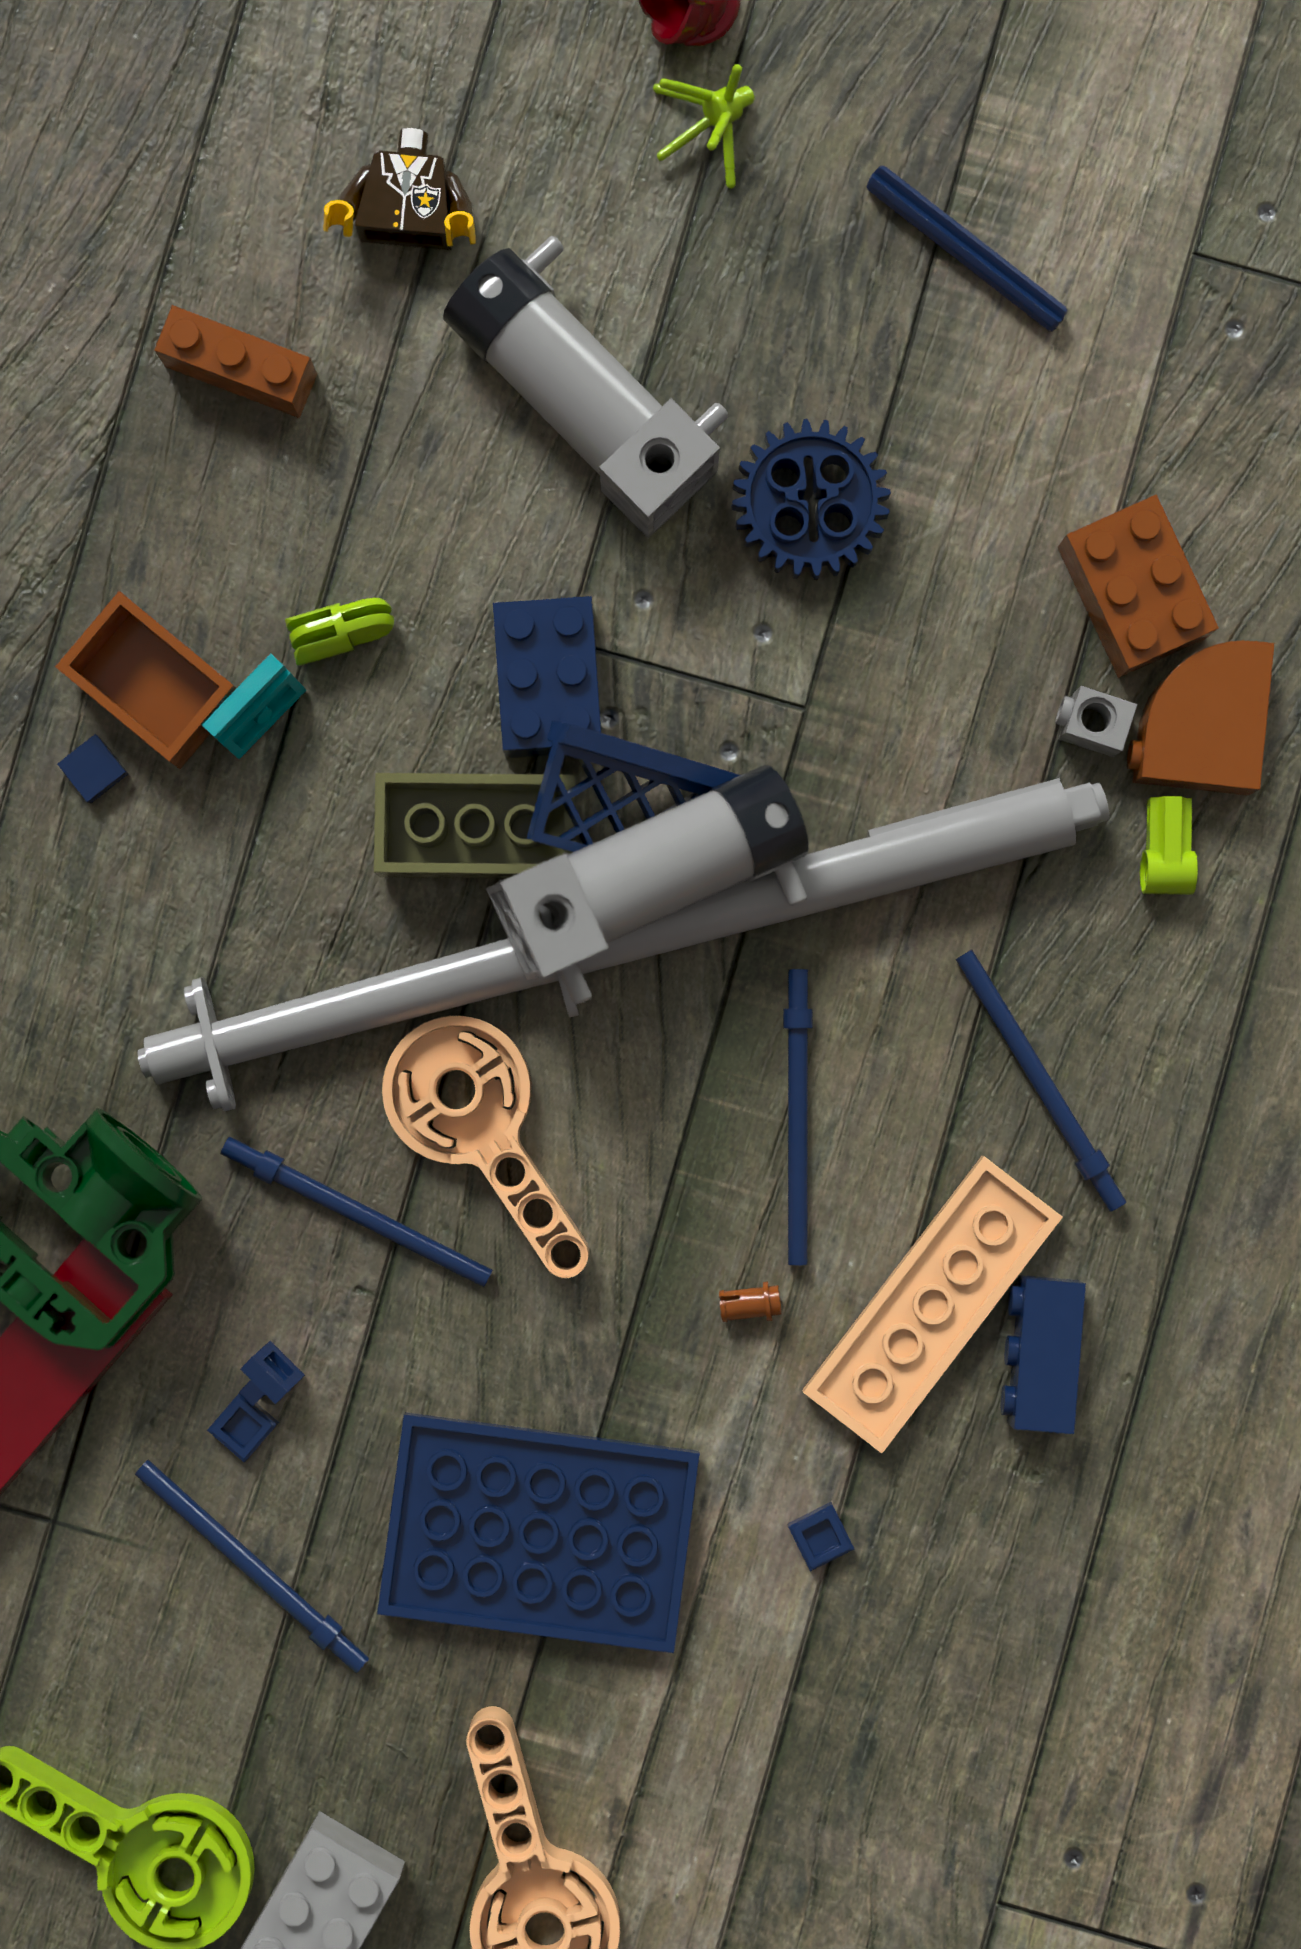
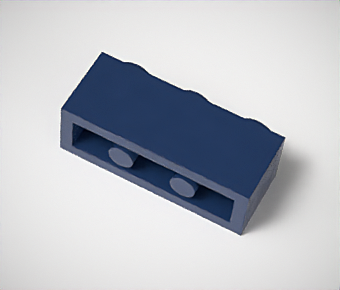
M1019 1275L1018 1286H1011L1008 1312L1009 1316H1016L1014 1336L1007 1335L1004 1361L1005 1365L1012 1366L1010 1386L1003 1385L1000 1409L1001 1415L1008 1416L1007 1423L1014 1429L1074 1434L1086 1284L1081 1281Z

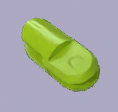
M367 598L345 605L337 603L286 618L287 630L291 632L289 634L291 646L295 649L296 665L302 666L354 650V646L388 635L394 626V617L390 614L392 611L390 604L381 598Z

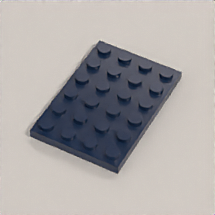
M405 1412L377 1614L674 1653L699 1451Z

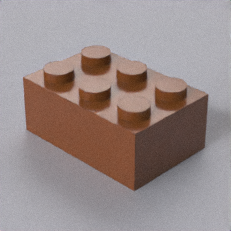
M1157 494L1067 534L1057 547L1118 678L1205 640L1219 629Z
M118 591L55 666L179 769L183 767L210 735L201 724L236 689L233 684L120 591Z

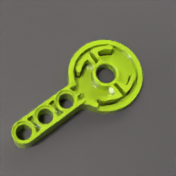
M4 1746L0 1748V1765L8 1768L13 1776V1784L5 1785L0 1783V1811L94 1865L98 1876V1891L102 1890L110 1915L122 1931L133 1940L152 1949H198L220 1938L236 1922L249 1898L255 1867L249 1838L240 1822L226 1808L211 1799L187 1793L162 1795L136 1808H122L18 1747ZM43 1790L51 1793L56 1800V1809L48 1810L41 1807L36 1799V1791ZM163 1812L190 1813L198 1815L197 1817H193L188 1815L163 1814L157 1818V1815ZM89 1816L95 1819L99 1824L100 1834L90 1835L85 1833L79 1825V1817ZM217 1827H218V1828L222 1831V1833L226 1836V1838H227V1840L229 1841L231 1847H232V1848L234 1849V1851L236 1852V1855H237V1863H236V1864H235L236 1859H235V1854H234V1852H233L232 1850H230V1848H229L227 1842L225 1841V1839L223 1838V1836L216 1830ZM170 1858H179L186 1861L194 1873L193 1886L185 1891H175L166 1887L159 1877V1865ZM129 1875V1878H130V1880H131V1883H132L133 1887L135 1888V1890L137 1891V1893L140 1895V1897H141L143 1900H146L147 1898H149L148 1902H146V1903L142 1902V1901L137 1897V1895L134 1893V1891H133V1889H132V1887H131V1885H130V1883H129V1881H128V1878H127V1879H122V1877ZM168 1911H171V1916L177 1918L200 1917L202 1924H199L198 1919L189 1921L171 1919L168 1917Z

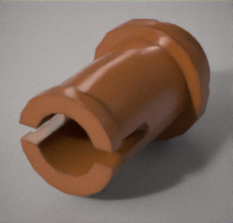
M768 1281L763 1282V1287L729 1291L719 1290L722 1322L765 1316L767 1321H772V1316L782 1315L779 1286H769Z

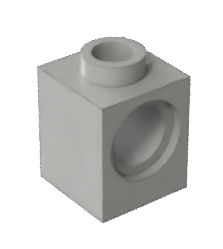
M1080 686L1073 693L1072 698L1064 696L1055 720V724L1062 726L1058 739L1110 757H1115L1123 751L1137 704ZM1094 709L1102 715L1104 727L1101 732H1092L1085 728L1081 719L1083 710Z

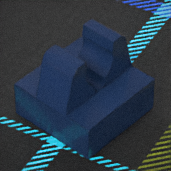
M269 1341L240 1369L250 1381L241 1389L239 1394L252 1407L265 1395L276 1405L305 1374Z

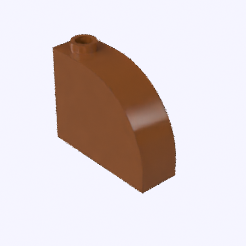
M1241 640L1216 644L1193 654L1164 677L1154 689L1144 707L1139 722L1137 740H1131L1129 743L1127 769L1134 770L1132 783L1248 796L1259 791L1275 643Z

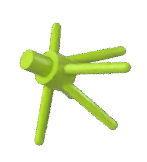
M739 64L733 66L727 86L715 92L666 78L661 79L659 83L653 86L655 93L703 105L705 116L657 153L658 160H665L712 125L715 128L707 143V148L710 151L715 150L723 136L726 186L730 189L734 188L735 161L732 122L742 116L743 108L754 102V93L750 87L742 86L737 89L742 72V67Z

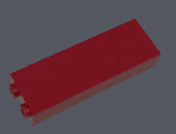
M86 1239L82 1240L53 1274L62 1282L69 1281L111 1320L138 1290L137 1283ZM165 1288L117 1344L108 1349L93 1350L54 1344L25 1324L18 1316L0 1336V1496L173 1295ZM54 1307L50 1309L57 1311L64 1318L65 1322L61 1327L63 1331L76 1329V1326L72 1323V1319L76 1315L74 1311L62 1313Z

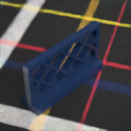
M552 721L547 740L553 743L526 839L575 852L593 844L587 829L608 817L616 833L625 830L616 811L635 799L646 820L654 817L655 814L645 793L660 784L667 785L676 803L663 811L665 812L710 792L711 788L740 775L577 725ZM564 756L578 759L588 777L569 790H566L559 776ZM592 764L603 766L605 768L601 769L598 772H595ZM620 771L623 772L632 791L611 803L600 781L612 773ZM636 777L647 779L649 781L645 782L640 786ZM592 786L603 809L582 821L571 798ZM556 789L559 796L553 799L554 792ZM680 790L691 792L692 794L683 798ZM563 804L574 827L558 837L543 833L549 812ZM579 835L583 844L570 841V839Z

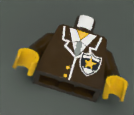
M401 129L399 132L398 152L376 151L371 164L360 168L342 191L339 198L328 202L324 206L323 230L328 232L330 226L342 225L344 226L343 235L351 237L353 221L356 219L355 227L360 242L452 250L453 239L458 236L469 237L470 245L476 244L472 203L459 177L451 171H446L444 159L436 155H426L428 134L420 129Z

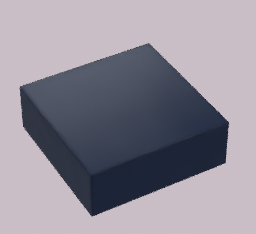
M94 734L57 763L86 802L90 804L129 774L97 734Z
M238 1394L207 1431L245 1463L279 1422L256 1403L252 1407Z
M832 1502L787 1524L810 1571L854 1550Z

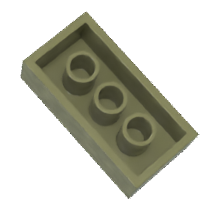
M375 773L374 873L379 877L508 879L564 853L569 855L573 852L526 839L543 774ZM559 775L566 790L577 785L575 775ZM556 789L554 792L553 799L559 796ZM577 795L571 798L575 808ZM563 804L549 812L543 833L558 837L574 827ZM576 836L570 839V841L576 842Z

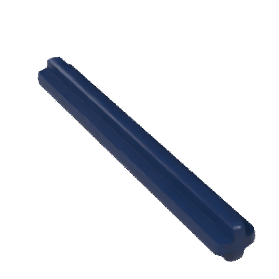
M881 165L871 175L867 184L868 191L1045 329L1053 331L1064 320L1068 312L1065 305L889 168Z

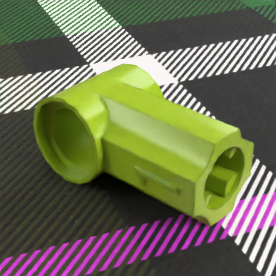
M1163 796L1147 799L1146 850L1142 852L1140 862V887L1142 893L1194 894L1197 885L1198 863L1195 851H1191L1192 798Z

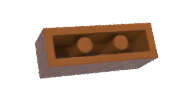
M174 305L171 306L154 349L166 368L297 418L301 417L317 377V372L310 357Z

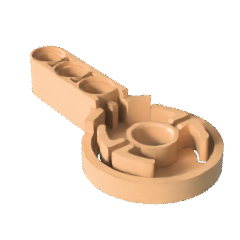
M441 1017L423 1023L412 1030L394 1049L383 1076V1104L388 1120L396 1134L408 1147L426 1158L442 1163L472 1164L480 1168L546 1268L553 1275L561 1278H570L578 1275L585 1268L589 1258L588 1244L520 1141V1129L528 1113L531 1100V1080L528 1066L519 1048L497 1027L472 1017ZM467 1032H472V1033H474L476 1036L481 1037V1038L487 1040L488 1042H490L491 1044H493V1045L497 1048V1050H495V1049H494L492 1046H490L488 1043H486V1042H484V1041H482V1040H480V1039H478V1038H475V1036H474L473 1034H470V1033H467ZM460 1039V1040L466 1041V1042H468V1043H470V1044L476 1046L477 1048H479V1049L483 1052V1054H482L479 1050H477L476 1048H474L473 1046H471V1045H469V1044H466V1043H464V1042L458 1041V1040ZM509 1068H511L514 1078V1092L516 1095V1101L512 1109H505L503 1108V1106L511 1107L514 1102V1094L512 1093V1079L509 1072ZM405 1070L412 1071V1074H411L412 1092H413L414 1099H415V1100H419V1101L416 1102V1103L412 1101L411 1094H410V1088H409V1075H410V1074L404 1072ZM453 1070H461L467 1073L475 1084L473 1100L462 1109L447 1107L442 1103L438 1095V1084L441 1078ZM432 1120L434 1121L432 1123V1126L435 1129H437L438 1131L447 1136L457 1139V1144L454 1148H445L452 1147L454 1145V1140L444 1137L436 1131H434L429 1125ZM508 1157L518 1159L525 1168L523 1181L515 1186L504 1184L498 1176L500 1162ZM543 1199L550 1204L553 1210V1217L549 1224L538 1227L528 1222L525 1216V1208L529 1201ZM562 1240L574 1242L580 1249L581 1257L579 1262L572 1267L558 1265L552 1255V1250L556 1243Z
M495 1706L479 1710L474 1715L467 1735V1748L499 1863L481 1884L473 1904L470 1919V1942L472 1949H587L589 1936L591 1937L589 1949H599V1947L600 1949H618L620 1912L610 1883L603 1873L589 1860L572 1851L558 1848L548 1841L544 1834L512 1717L504 1709ZM485 1725H494L503 1732L504 1739L499 1744L488 1745L480 1740L477 1731ZM499 1774H508L516 1780L518 1787L513 1792L500 1793L493 1788L491 1779ZM521 1823L530 1830L531 1836L525 1841L515 1842L507 1837L504 1829L510 1824ZM571 1870L577 1873L580 1876V1878L592 1889L596 1896L592 1895L590 1890L579 1880L577 1875L569 1871ZM502 1889L505 1892H507L506 1895L503 1894L501 1891L497 1892L493 1898V1902L491 1901L492 1896L497 1890ZM492 1902L490 1920L488 1925V1913ZM501 1907H502V1913H501V1922H502V1923L500 1924V1923H499V1912H500V1909H501ZM543 1912L557 1916L564 1926V1934L561 1939L550 1945H541L532 1941L525 1927L532 1916ZM601 1921H604V1929L601 1938Z

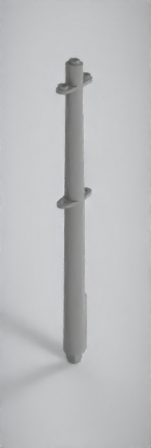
M1060 778L870 829L866 838L806 854L805 857L792 862L807 895V899L799 904L789 905L775 871L755 880L743 881L607 943V949L577 963L582 974L1073 846L1076 844L1077 831L1096 827L1099 823L1109 821L1110 814L1107 799L1100 783L1091 784L1089 782L1064 789ZM541 906L540 912L544 927L550 930L554 922L553 914L547 907ZM504 939L217 1021L205 979L203 977L193 979L192 985L184 987V995L190 1014H198L199 1023L145 1037L144 1048L138 1049L137 1054L144 1077L152 1076L157 1085L211 1071L213 1079L206 1081V1089L213 1109L222 1108L226 1112L236 1108L229 1065L556 981L560 983L569 1018L578 1016L579 1012L577 1005L573 1003L559 971L543 978L527 980L509 939Z

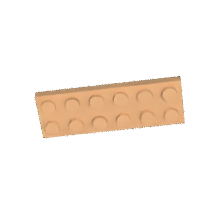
M981 1156L802 1390L803 1393L876 1450L883 1453L1063 1217L985 1156Z

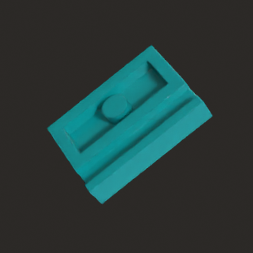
M270 654L201 725L234 756L240 759L307 689L279 660Z

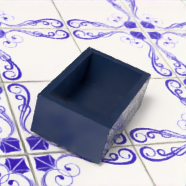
M592 596L493 603L502 748L505 757L517 758L549 755L553 742L548 741L547 737L552 721L570 723L602 733Z

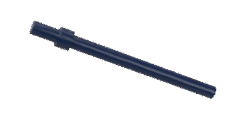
M970 950L955 959L1078 1159L1074 1164L1085 1181L1090 1179L1109 1212L1123 1206L1127 1201L1107 1170L1110 1164L1100 1149L1095 1150L974 951Z
M789 969L788 1009H783V1028H788V1265L800 1266L808 1265V1029L813 1028V1009H808V969Z
M228 1137L221 1150V1155L253 1170V1176L265 1183L272 1185L275 1181L482 1287H485L493 1271L283 1164L284 1158L268 1150L263 1154L232 1137Z
M147 1460L138 1469L135 1475L305 1627L311 1633L308 1638L322 1651L327 1647L355 1673L364 1666L369 1657L340 1632L343 1627L329 1614L324 1618L150 1460Z

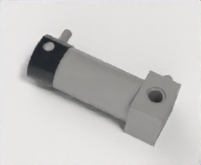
M550 236L526 260H521L510 248L498 251L480 264L461 283L444 310L443 320L483 361L490 363L600 475L601 491L649 539L718 472L720 447L709 435L728 418V412L720 403H714L694 422L672 398L662 406L555 298L554 289L539 275L564 251L562 243L555 236ZM662 466L669 470L665 473H655L650 469Z
M763 765L711 788L710 792L569 855L564 853L488 887L486 890L526 979L543 978L559 971L573 1003L578 1005L591 999L592 994L577 962L607 949V943L743 881L755 880L775 871L789 905L794 906L805 901L807 895L792 862L806 856L809 851V840L799 807L789 787L772 766ZM541 906L547 907L553 914L554 922L550 930L543 927L540 923L538 915Z

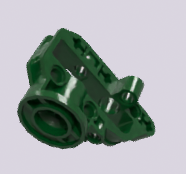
M99 1108L90 1115L66 1143L48 1127L42 1130L38 1125L23 1116L8 1134L0 1130V1162L55 1210L78 1234L94 1245L137 1283L138 1290L111 1320L69 1281H60L36 1259L39 1254L1 1221L3 1217L0 1216V1259L6 1265H11L7 1268L4 1264L0 1263V1301L25 1324L54 1344L93 1350L111 1348L117 1344L173 1280L175 1275L173 1232L201 1202L203 1197L193 1184L151 1145L122 1122ZM65 1164L71 1170L72 1181L67 1189L59 1192L52 1184V1173L59 1165ZM134 1230H139L146 1237L147 1249L142 1256L135 1259L129 1255L125 1244L128 1235ZM54 1307L62 1313L74 1311L76 1315L73 1317L72 1323L76 1326V1329L63 1331L61 1327L64 1325V1318L57 1311L50 1309Z

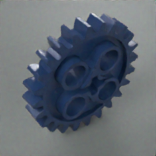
M804 419L801 432L795 434L787 422L783 424L782 439L779 440L769 431L765 433L766 450L754 444L750 447L749 453L755 464L748 461L740 462L739 471L748 479L734 480L733 490L745 496L732 501V510L745 512L746 514L736 520L735 527L736 530L751 529L744 545L747 548L760 543L762 547L757 559L759 562L766 560L771 555L776 557L774 572L779 573L788 563L793 565L792 573L794 579L799 578L803 567H810L813 579L818 580L821 567L827 565L829 571L835 577L838 576L840 571V560L843 559L852 568L857 565L856 549L867 555L871 553L873 546L866 536L881 538L884 529L874 520L887 519L890 510L877 503L889 499L891 490L877 487V484L886 478L887 471L883 469L872 471L871 467L877 460L878 454L877 452H872L863 456L860 453L865 440L863 437L856 439L851 444L845 441L848 427L843 426L834 436L829 434L828 420L823 421L819 432H812L809 420ZM805 458L812 459L813 495L815 499L819 500L815 512L818 532L817 542H812L809 539V508L807 501L803 500L807 486L803 462ZM826 465H838L845 471L847 478L841 483H829L822 477L820 470ZM779 468H789L797 475L798 481L793 486L781 487L772 479V473ZM833 512L842 513L849 520L850 527L843 532H833L825 525L824 517ZM782 516H793L800 522L802 529L795 535H784L778 531L775 522Z

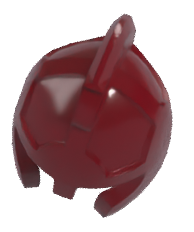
M638 0L643 13L652 20L653 36L660 43H683L686 46H703L720 39L732 27L740 8V0Z

